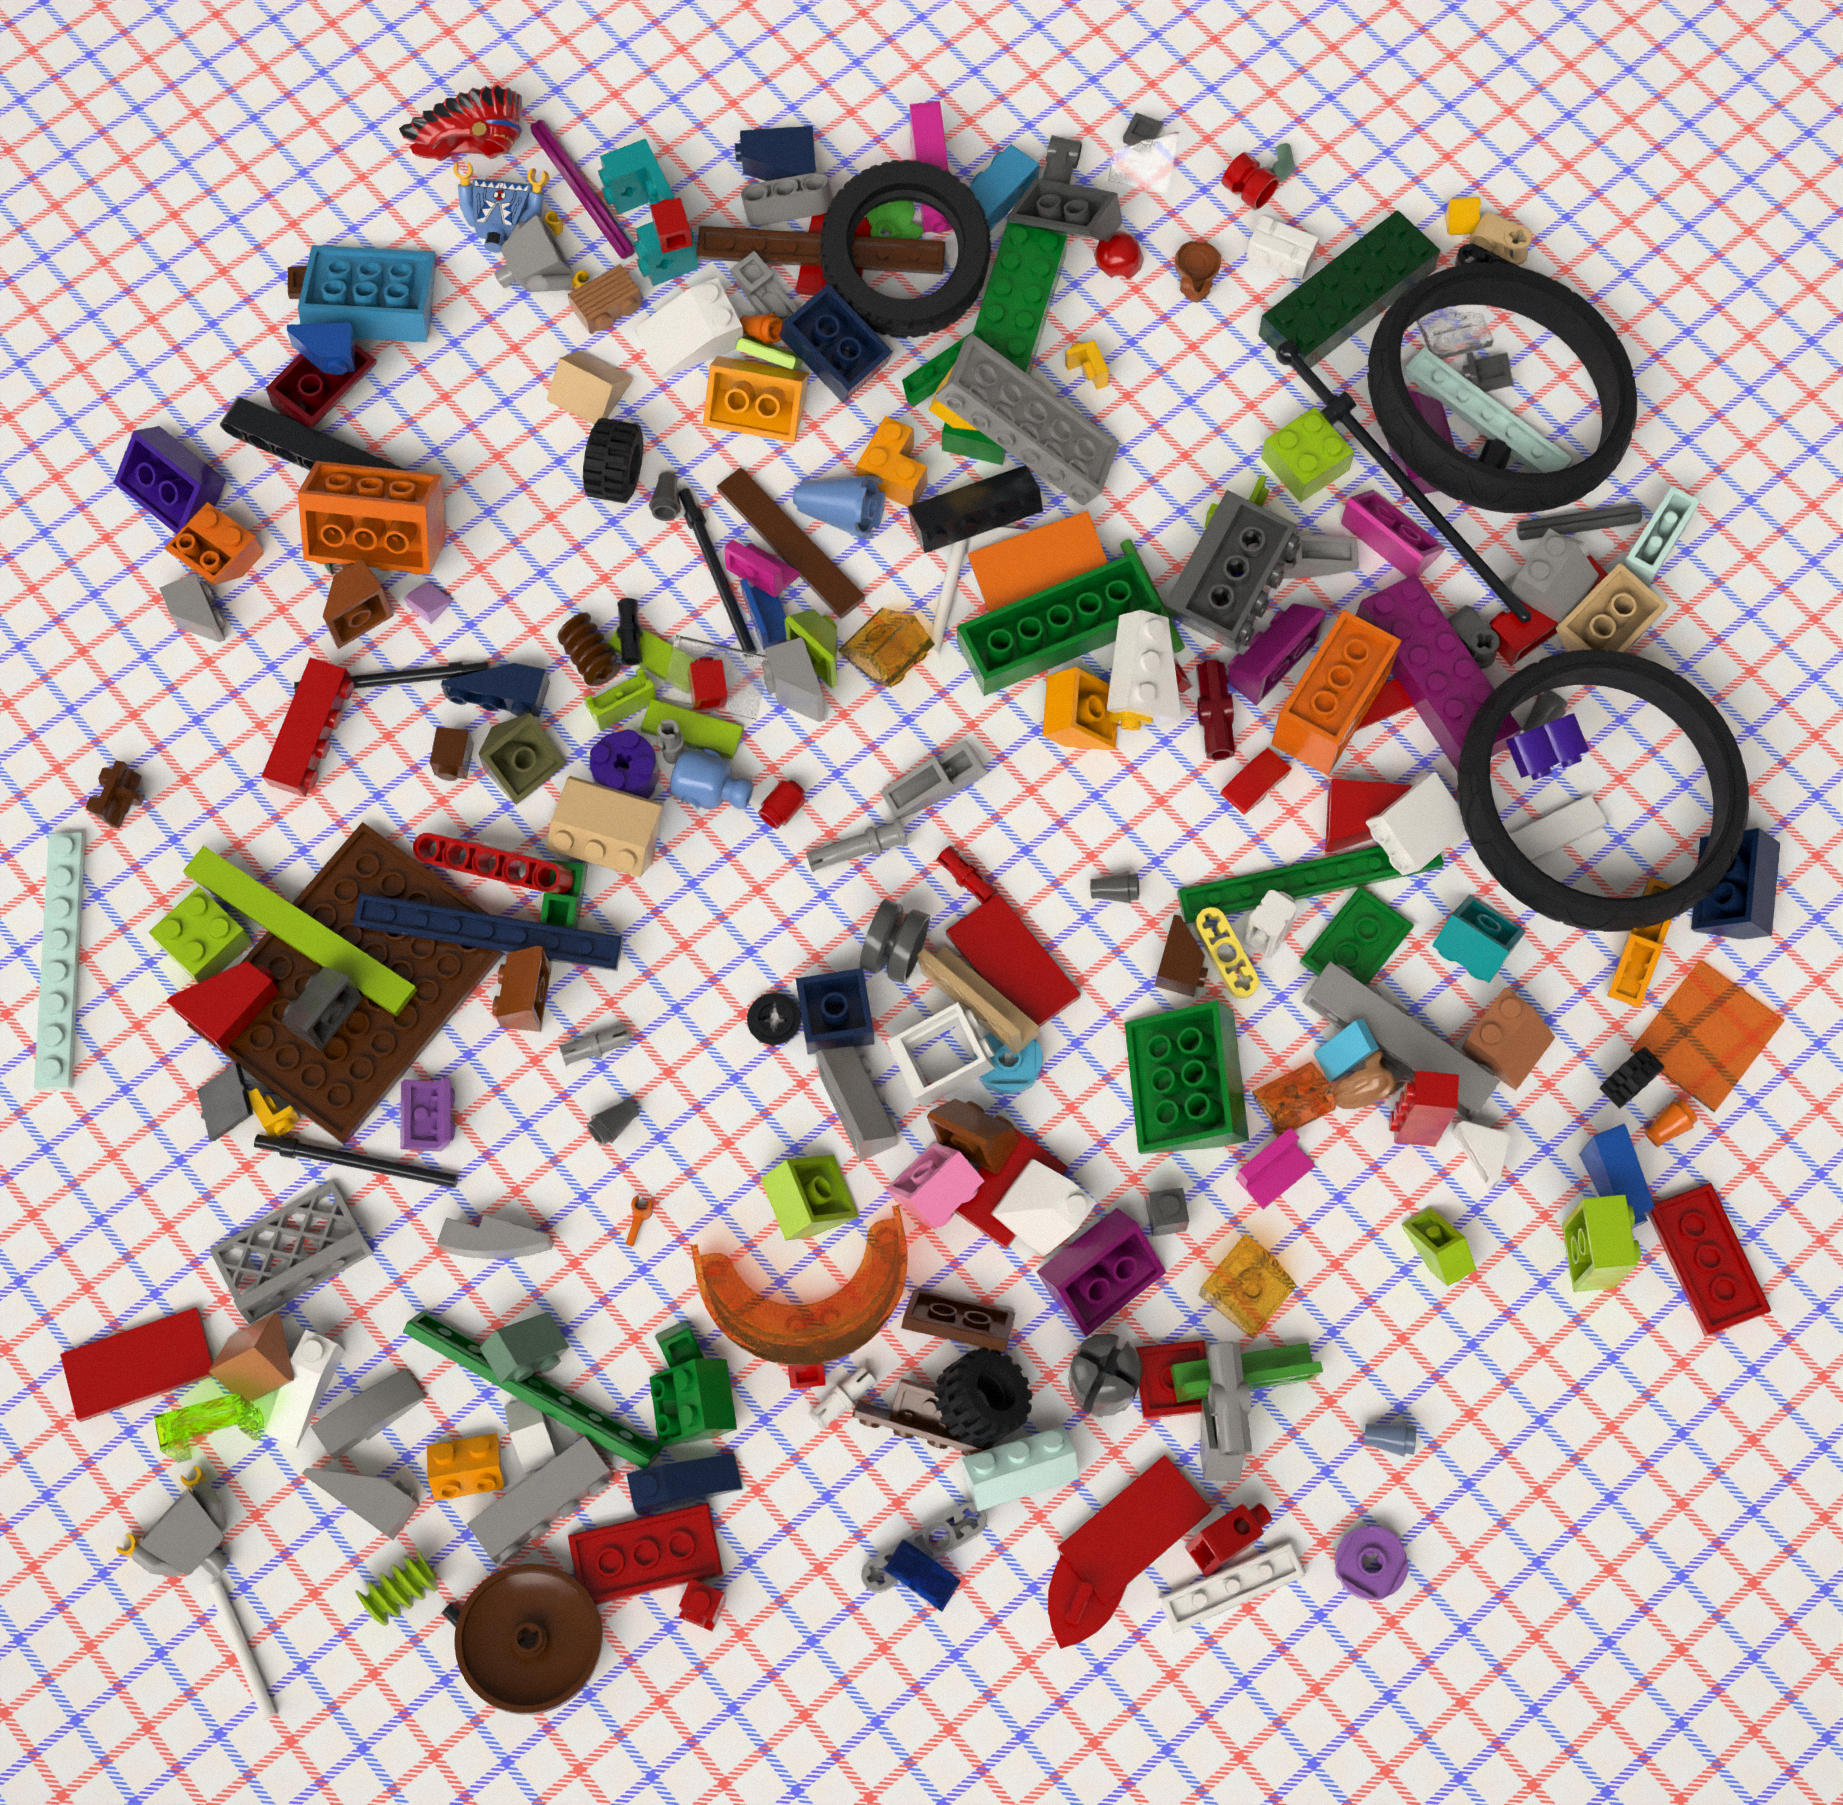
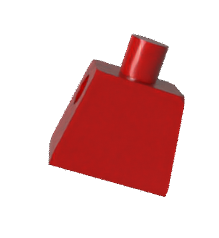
M1242 1503L1201 1530L1185 1549L1207 1578L1251 1547L1264 1534L1262 1527L1270 1523L1272 1517L1267 1508L1261 1503H1258L1249 1510Z

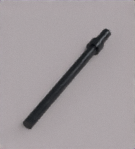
M682 489L678 494L686 512L684 518L688 527L694 531L745 657H751L757 651L705 527L706 519L701 508H697L690 489Z
M463 661L449 662V666L355 675L351 677L354 682L353 689L450 679L490 669L489 662L463 664ZM300 681L294 682V690H295V692H296V690H297V687H298Z
M257 1134L254 1141L255 1148L279 1152L280 1156L292 1159L299 1156L455 1188L458 1181L457 1174L300 1143L299 1139L287 1136L280 1139Z

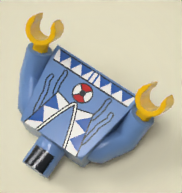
M467 161L468 173L460 175L459 164L456 162L453 171L460 178L461 183L458 184L460 209L468 225L475 227L477 237L485 239L484 247L486 250L494 253L501 252L504 241L508 240L517 223L530 220L535 215L541 218L544 199L542 187L546 186L550 180L549 174L546 171L542 172V179L538 183L535 180L536 169L531 168L527 174L530 184L473 179L472 184L469 181L474 172L471 163Z

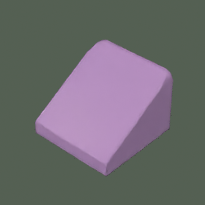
M429 582L414 589L404 597L407 606L430 624L453 602L452 599Z

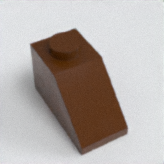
M1175 914L1158 970L1155 987L1194 997L1196 987H1204L1209 968L1202 967L1205 957L1204 953L1181 916Z

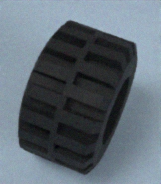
M599 418L596 421L587 441L583 463V486L588 497L625 504L630 500L636 489L642 465L643 435L640 425L606 418Z
M985 1347L972 1350L943 1370V1374L939 1375L936 1381L939 1386L934 1389V1396L938 1398L935 1406L937 1411H941L942 1417H940L943 1425L947 1423L950 1427L949 1432L953 1436L958 1434L961 1442L965 1444L971 1442L975 1447L992 1445L1019 1429L1027 1421V1414L1032 1409V1405L1028 1402L1032 1399V1391L1027 1388V1385L1030 1384L1027 1376L1023 1377L1020 1372L1023 1369L1019 1364L1014 1365L1012 1357L1008 1354L1002 1356L1001 1351L993 1349L989 1351ZM978 1389H979V1390L984 1394V1396L986 1397L987 1402H988V1405H987V1404L983 1401V1399L981 1398Z

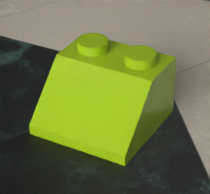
M834 1155L787 1159L761 1177L785 1241L810 1238L859 1217Z

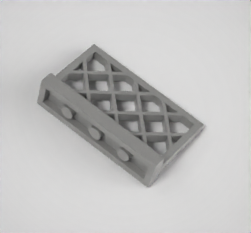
M333 1180L209 1249L234 1298L233 1301L238 1311L249 1324L373 1254ZM332 1193L336 1201L331 1213L317 1211L316 1208L319 1200ZM340 1209L344 1216L338 1215ZM296 1213L306 1215L300 1231L285 1228L290 1216ZM313 1217L328 1220L323 1236L307 1233ZM335 1222L349 1224L352 1233L341 1239L330 1237ZM264 1231L275 1232L269 1248L254 1245L258 1234ZM282 1234L297 1237L292 1253L276 1250ZM305 1239L320 1242L315 1254L309 1257L299 1255ZM234 1248L243 1250L238 1266L225 1264L221 1255ZM251 1252L266 1255L260 1271L245 1268ZM273 1257L288 1259L285 1271L278 1275L268 1273ZM230 1272H235L233 1278H232ZM242 1275L258 1277L254 1288L241 1295L238 1285Z

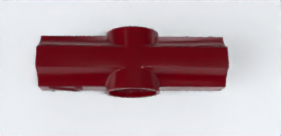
M1206 660L1196 666L1199 691L1197 699L1199 725L1203 726L1206 758L1222 761L1235 755L1232 729L1234 721L1232 695L1228 694L1225 663L1218 660Z

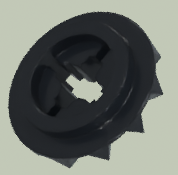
M770 993L759 997L753 1002L747 1014L750 1034L759 1043L769 1044L772 1047L782 1043L787 1044L791 1038L798 1034L801 1024L799 1007L790 997L783 994ZM774 1008H776L779 1019H784V1022L777 1024L775 1032L772 1031L769 1022H764L765 1019L771 1018Z

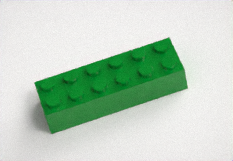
M1132 553L958 625L957 644L983 696H986L1115 642L1119 615L1138 610L1161 615L1162 605L1137 558Z

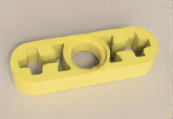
M1213 907L1203 909L1198 914L1194 924L1197 935L1229 993L1237 999L1249 998L1254 994L1259 985V978L1223 912ZM1206 916L1211 920H1218L1219 923L1215 929L1219 936L1224 932L1227 937L1217 940L1214 945L1209 941L1215 938L1212 929H1204L1202 926L1206 921ZM1224 944L1232 946L1236 952L1235 959L1231 962L1220 960L1217 955L1219 946ZM1239 962H1242L1243 966L1239 967L1238 972L1243 979L1248 977L1251 980L1247 986L1248 991H1245L1243 987L1236 988L1234 984L1237 982L1238 977L1233 970L1230 974H1227L1226 970L1232 969Z

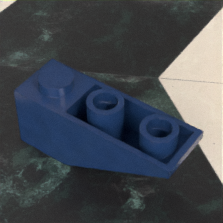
M511 663L442 680L441 687L445 697L455 704L465 705L472 703L488 711H498V709L510 711L518 717L527 713L540 717L550 682L546 669Z

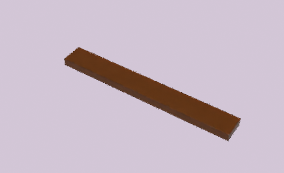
M699 226L697 259L740 262L755 251L763 262L767 264L821 267V233ZM854 236L852 254L856 269L943 275L945 242Z

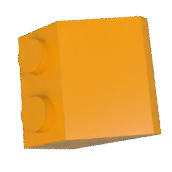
M1078 667L1047 676L1042 736L1064 747L1100 750L1115 749L1117 723L1109 722L1110 711H1106L1110 684Z

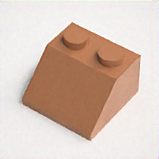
M1504 988L1467 1037L1461 1049L1464 1050L1467 1057L1477 1064L1480 1063L1490 1068L1498 1079L1516 1091L1553 1042L1555 1036L1534 1007L1507 988Z

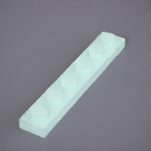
M1425 347L1405 367L1403 374L1490 440L1499 439L1506 442L1507 446L1512 449L1510 455L1532 472L1547 473L1559 471L1571 465L1573 458L1476 385H1473L1472 382Z

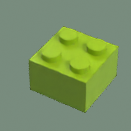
M1314 406L1265 439L1261 459L1294 497L1302 503L1350 470L1354 450Z
M199 886L148 932L157 945L197 983L221 973L253 943L245 930Z

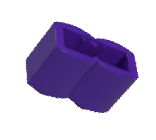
M1574 713L1506 740L1520 777L1523 778L1531 775L1533 781L1551 774L1550 767L1561 763L1562 767L1566 768L1581 762L1580 754L1589 751Z

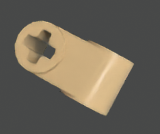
M1485 213L1469 238V244L1478 245L1519 266L1527 260L1532 233L1525 226L1508 221L1495 213ZM1521 234V235H1522L1521 241H1518V240H1519V235ZM1511 250H1514L1513 256L1511 257V256H1510Z

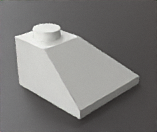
M1030 1159L991 1212V1215L1041 1257H1045L1080 1227L1097 1202L1070 1179L1040 1162Z

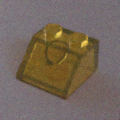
M882 607L838 651L871 681L891 688L899 684L905 678V673L915 664L925 659L927 652L935 643L915 615Z
M1245 1233L1204 1282L1198 1295L1249 1337L1254 1339L1297 1285L1277 1259Z

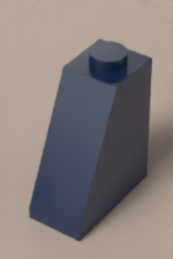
M813 126L740 131L741 143H735L736 162H742L743 174L764 181H771L816 173Z

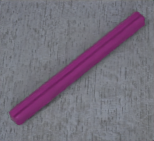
M538 120L532 123L530 126L532 135L619 257L627 259L629 256H632L635 252L633 244L545 121Z

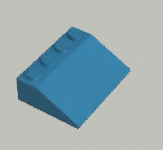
M312 245L298 303L300 324L351 322L355 339L427 342L431 322L435 252Z

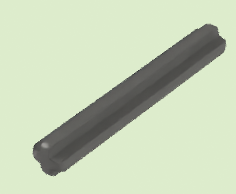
M1635 504L1520 521L1516 526V533L1519 540L1542 538L1549 528L1562 535L1636 524L1641 522L1642 511L1640 505Z

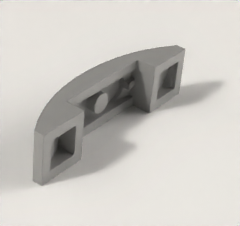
M755 251L730 269L739 287L760 315L773 313L784 322L798 310L796 305L773 280L774 273Z

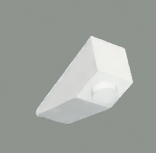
M307 1329L305 1330L290 1359L294 1381L280 1388L264 1434L298 1448L345 1353V1350L337 1342Z

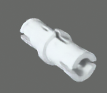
M863 1366L859 1367L840 1386L835 1385L831 1389L832 1393L810 1411L809 1415L824 1430L845 1409L849 1411L853 1408V1402L872 1385L876 1384L875 1379L870 1373L867 1374V1370Z

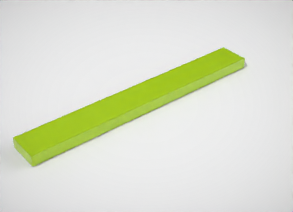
M204 845L182 871L185 876L320 966L331 968L349 976L360 993L396 1017L416 993V986Z

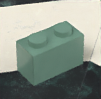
M546 1312L497 1329L483 1343L480 1350L501 1384L515 1379L516 1382L523 1381L539 1369L542 1372L550 1371L560 1364V1356L570 1346L550 1313Z

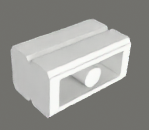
M1262 215L1256 230H1254L1249 240L1246 258L1250 259L1256 266H1269L1279 270L1280 274L1286 278L1292 279L1296 277L1303 280L1316 255L1320 237Z
M1269 890L1261 900L1260 906H1257L1249 917L1243 938L1244 944L1264 957L1271 958L1291 930L1298 909L1294 899L1285 892Z

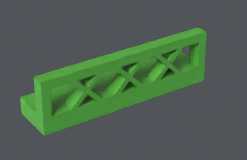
M1309 1343L1241 1354L1244 1382L1248 1383L1250 1390L1311 1381L1323 1372L1321 1361L1313 1362ZM1208 1359L1174 1364L1170 1367L1177 1402L1208 1397V1388L1211 1384Z

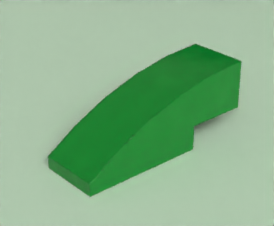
M551 860V862L563 864L571 870L573 883L571 888L562 894L544 892L540 923L577 929L588 865ZM554 870L549 875L551 886L556 881V872Z

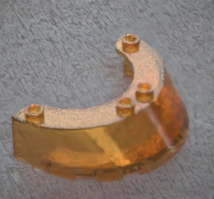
M899 1205L892 1206L893 1218L881 1220L870 1227L867 1233L864 1257L853 1278L834 1295L812 1304L787 1305L766 1299L753 1291L742 1280L735 1270L732 1261L726 1255L721 1253L701 1255L698 1244L691 1245L699 1292L709 1315L718 1328L741 1349L763 1360L790 1366L817 1365L837 1360L856 1351L869 1342L884 1327L895 1311L903 1293L908 1268V1252Z

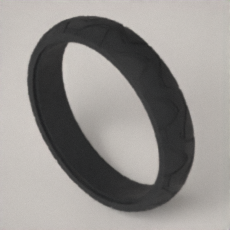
M1473 263L1448 268L1423 278L1401 294L1384 314L1373 337L1368 358V389L1379 426L1382 427L1381 430L1395 453L1403 462H1406V465L1416 475L1423 478L1422 480L1433 488L1455 500H1461L1465 504L1480 509L1501 513H1533L1555 509L1581 499L1598 487L1616 469L1627 451L1632 438V431L1635 429L1637 391L1635 377L1632 375L1634 374L1626 350L1609 323L1605 322L1604 317L1591 304L1577 293H1573L1570 288L1556 280H1552V278L1522 267H1511L1508 264ZM1458 305L1498 307L1523 315L1544 326L1558 336L1578 356L1596 387L1602 411V431L1596 452L1576 465L1547 473H1520L1503 470L1484 464L1462 453L1434 431L1420 414L1409 395L1401 367V343L1404 331L1415 321L1429 313Z
M1601 649L1575 650L1545 657L1539 660L1538 663L1534 662L1521 669L1500 684L1479 708L1468 728L1459 758L1457 771L1459 809L1465 830L1479 859L1500 885L1517 900L1551 920L1562 921L1563 924L1576 928L1604 932L1630 931L1633 928L1643 929L1683 914L1711 893L1725 876L1737 855L1743 841L1744 830L1747 826L1749 812L1747 773L1740 749L1724 718L1701 691L1678 674L1675 675L1672 670L1656 662L1628 653L1611 650L1606 652ZM1571 685H1596L1618 689L1651 703L1670 717L1685 732L1698 751L1709 777L1713 797V821L1710 837L1702 858L1691 874L1678 884L1660 892L1632 898H1613L1588 894L1556 881L1535 866L1519 850L1507 833L1497 812L1492 795L1490 780L1491 755L1496 735L1505 717L1531 697L1548 690Z

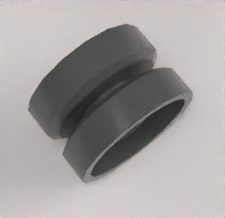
M884 899L876 911L867 932L859 964L860 968L878 973L885 967L888 961V978L905 984L917 964V954L922 951L929 929L930 914L912 909L903 920L902 904Z

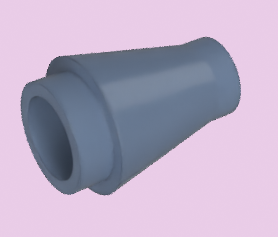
M1408 1421L1382 1424L1366 1423L1364 1445L1373 1446L1405 1457V1454L1414 1455L1417 1426L1408 1425Z

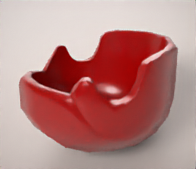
M1116 231L1109 242L1099 241L1094 252L1097 267L1110 278H1113L1115 275H1123L1127 279L1132 278L1141 270L1144 261L1137 239L1122 231Z

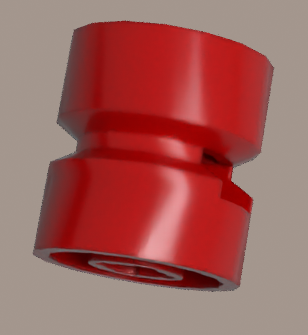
M1243 152L1228 166L1221 183L1233 194H1241L1242 201L1254 210H1258L1273 196L1279 185L1280 178L1267 167L1260 168L1259 161L1247 152Z

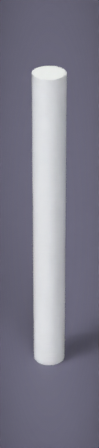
M966 539L953 543L926 651L927 654L932 656H938L967 543Z
M216 1581L207 1588L262 1720H267L277 1713L221 1581Z

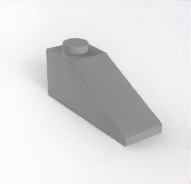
M306 1468L302 1473L392 1540L395 1539L419 1506L412 1499L415 1491L400 1480L393 1485L382 1478Z

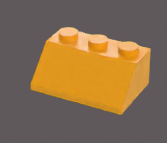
M717 356L709 367L703 426L795 442L805 406L809 372Z

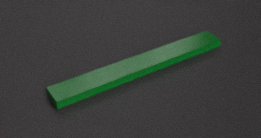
M1382 846L1179 889L1177 896L1184 922L1189 924L1195 922L1198 914L1203 909L1210 907L1219 909L1225 916L1254 910L1257 906H1260L1261 900L1269 890L1285 892L1295 901L1442 869L1444 863L1440 853L1420 871L1401 875L1391 865L1389 856Z
M422 1311L406 1323L403 1333L638 1467L647 1469L658 1458L663 1448L661 1445L534 1373L520 1382L512 1379L500 1384L480 1350L483 1344L427 1312Z

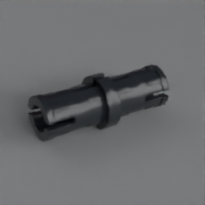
M624 598L617 602L619 613L617 637L620 638L622 664L633 666L642 662L640 637L643 635L642 626L639 625L638 601L633 598Z

